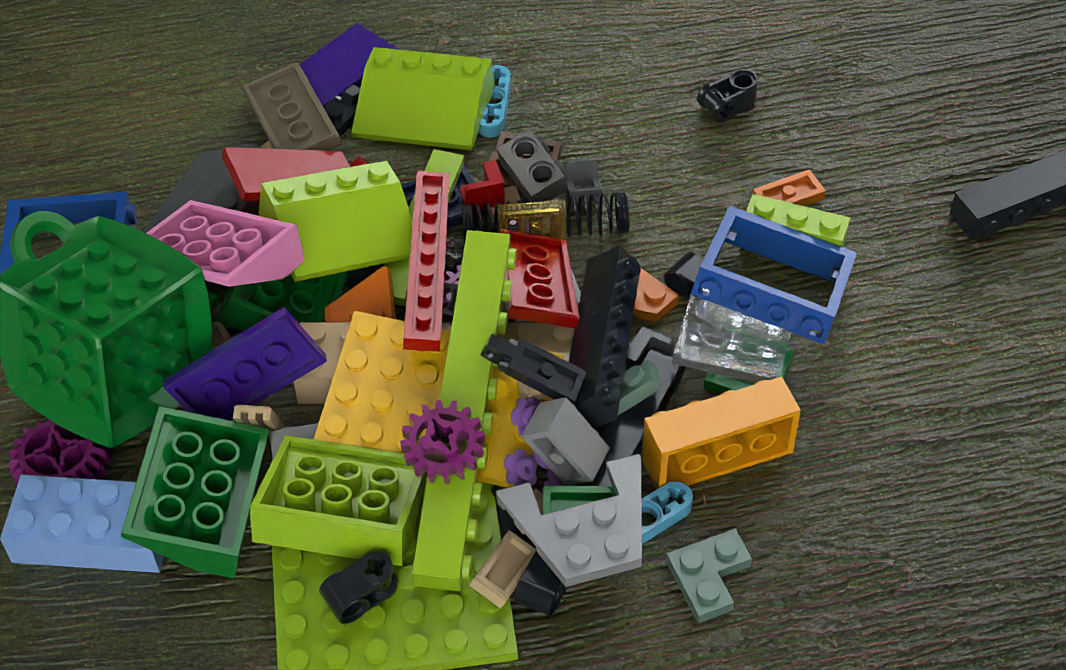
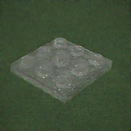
M701 288V290H704V291H707V292L710 293V290H707V289H705V288ZM690 295L672 364L754 383L761 380H772L781 377L790 332Z

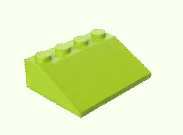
M373 47L364 68L351 131L352 137L472 151L480 129V121L483 119L484 110L487 108V103L490 102L493 86H495L492 59Z
M388 161L261 183L259 215L297 226L305 261L291 273L295 282L410 258L413 220L401 183Z
M285 435L250 505L252 542L353 559H361L371 552H382L390 557L393 565L402 566L412 541L428 472L425 471L421 476L417 477L414 472L415 464L407 466L404 453Z

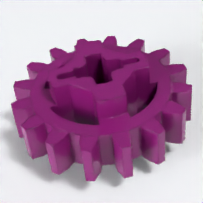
M436 400L435 409L432 410L426 404L421 405L423 414L419 417L411 413L409 419L412 426L402 427V434L406 439L401 440L400 445L402 452H406L404 455L406 465L415 464L414 472L417 477L421 476L425 471L428 472L429 483H434L437 476H443L445 484H449L450 475L456 474L461 480L465 479L464 468L467 467L475 471L477 463L474 457L480 458L484 456V449L480 444L485 443L484 431H479L481 429L479 417L471 419V409L469 407L459 412L457 401H452L449 408H443L441 400ZM426 428L425 436L419 438L422 431ZM436 433L439 435L440 439H443L444 442L449 443L450 450H448L447 446L445 444L443 445V443L440 440L437 441ZM469 439L466 450L460 456V448L465 446L466 440Z

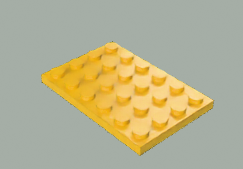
M354 311L314 440L406 454V452H402L400 441L406 439L403 437L402 427L412 426L409 415L413 413L420 417L423 414L421 405L426 404L432 410L435 409L436 400H440L451 331L441 329L440 352L403 350L405 321ZM550 352L564 360V354ZM494 367L493 378L498 379L496 401L489 400L488 412L493 413L491 435H485V443H483V447H488L486 470L479 469L477 481L510 488L514 487V484L510 485L506 481L508 471L504 466L505 457L509 454H514L518 449H523L526 455L534 457V450L519 435L518 426H515L511 420V412L517 408L516 402L520 398L516 379ZM550 397V398L541 399V400H538V401H539V403H541V402L551 401V400H554V399ZM426 428L422 431L419 438L425 436Z

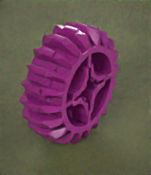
M49 419L44 423L36 420L35 428L32 430L23 428L24 438L14 439L15 449L9 451V458L11 460L9 471L12 477H14L13 481L16 487L21 475L101 480L106 479V468L111 467V459L109 457L111 449L109 447L83 438Z

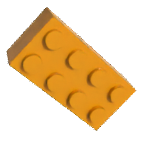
M781 376L772 380H761L752 386L736 391L728 390L719 396L703 401H692L674 410L660 411L651 417L644 418L642 462L657 490L669 482L677 481L689 486L793 453L801 409Z

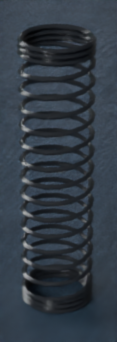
M625 191L623 193L613 192L610 197V205L605 193L601 194L599 205L596 196L592 194L589 199V209L584 195H581L579 198L578 208L574 196L571 195L568 201V212L562 196L559 197L557 211L554 200L550 197L547 202V216L544 202L541 198L537 201L536 215L532 200H527L526 218L528 220L529 207H531L532 217L535 219L539 218L540 204L543 217H545L544 220H547L548 216L550 218V205L552 204L558 238L561 237V201L569 238L571 237L572 201L576 215L578 236H582V199L590 236L592 235L593 199L597 212L599 234H603V197L607 207L610 234H613L612 209L614 197L618 233H628L630 229L629 205ZM508 200L505 205V224L500 202L497 201L495 203L494 223L490 204L486 202L484 207V228L479 204L476 203L474 205L473 219L471 204H462L464 245L467 230L477 231V213L480 231L487 232V210L492 233H498V210L502 229L508 230V208L511 219H514L511 202ZM520 200L516 202L515 219H518V232L519 207L522 222L525 221L524 209Z

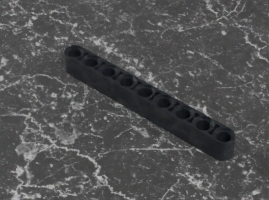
M654 348L650 349L643 363L650 359L658 368L660 390L617 416L616 420L607 424L601 438L610 449L593 482L574 484L573 486H612L606 471L607 462L637 454L641 455L643 449L644 418L651 417L657 412L665 411L683 377L686 360ZM535 551L518 582L514 601L552 616L568 587L564 586L547 563L542 560L538 552Z

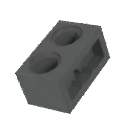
M530 129L497 148L501 166L525 199L532 200L534 210L537 208L539 198L543 200L545 205L550 197L555 199L567 191L565 178L568 175L564 166L559 160L555 162L549 156L550 149L541 136L536 138ZM524 154H532V156L527 159L519 158ZM542 177L550 178L549 181L544 183L537 182Z

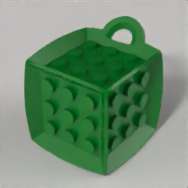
M39 211L22 219L13 229L10 238V250L14 263L0 274V359L9 387L25 403L59 426L90 441L113 448L152 426L159 406L171 409L178 407L180 404L163 388V380L212 351L211 311L202 268L157 238L105 217L97 216L73 225L68 219L57 213ZM41 231L52 232L63 242V245L54 252L40 259H36L31 250L32 238Z

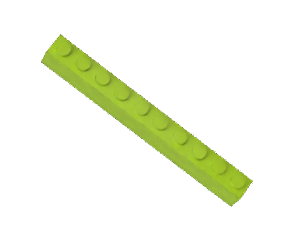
M467 230L440 400L443 408H449L452 401H457L459 412L469 407L471 409V419L479 417L481 421V429L479 431H484V435H491L493 413L488 412L489 400L496 401L498 379L493 378V371L497 365L480 354L492 333L498 337L499 334L506 333L508 314L507 312H502L504 301L510 302L512 280H507L508 270H515L517 249L511 248L510 234ZM436 433L437 441L440 440L443 443V445L445 444L448 450H450L449 443H446L443 439H440L439 435ZM469 439L466 440V445L460 448V456L466 450ZM483 447V457H474L477 463L475 471L467 467L464 468L465 479L463 480L459 479L456 474L450 475L449 484H445L443 476H437L434 483H429L427 476L412 569L415 586L461 591L463 579H470L472 556L467 555L468 541L475 542L478 519L472 518L474 505H481L483 483L477 482L479 469L486 470L488 447Z

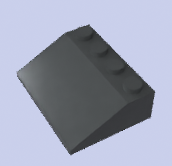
M246 146V147H237V148H258V147ZM224 149L203 151L199 153L142 232L147 233L190 200L253 215L258 213L260 201L241 200L221 157Z

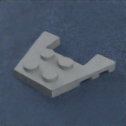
M640 454L607 462L606 471L616 496L545 515L540 514L530 482L496 491L499 506L503 510H507L514 519L516 527L522 534L525 533L536 546L538 554L565 587L642 566Z

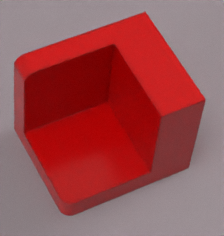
M496 160L483 162L484 181L460 186L464 205L470 203L472 212H474V205L476 203L479 204L480 210H484L486 202L490 204V208H494L497 201L500 202L501 206L505 205L504 181Z

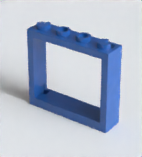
M127 192L8 200L0 252V274L14 263L10 250L11 234L15 226L26 216L34 212L50 211L65 217L71 223L84 222L101 216L132 227L133 224L138 222L136 205L130 204Z
M729 206L699 268L691 295L824 344L836 316L857 252ZM731 229L738 231L737 234L730 232ZM724 243L735 245L834 282L835 284L827 307L714 266ZM833 267L840 269L839 272L833 270ZM701 288H705V289H707V290H710V293L707 292V291L701 290ZM811 329L817 330V331L820 332V334H818V333H816V332H813V331H810V330H811Z

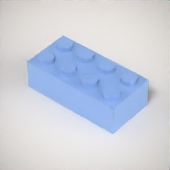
M21 475L0 537L11 563L160 573L164 556L121 537V531L136 482Z

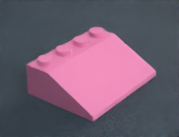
M193 200L188 201L146 233L166 243L202 268L206 281L229 287L284 279L305 261L295 224Z

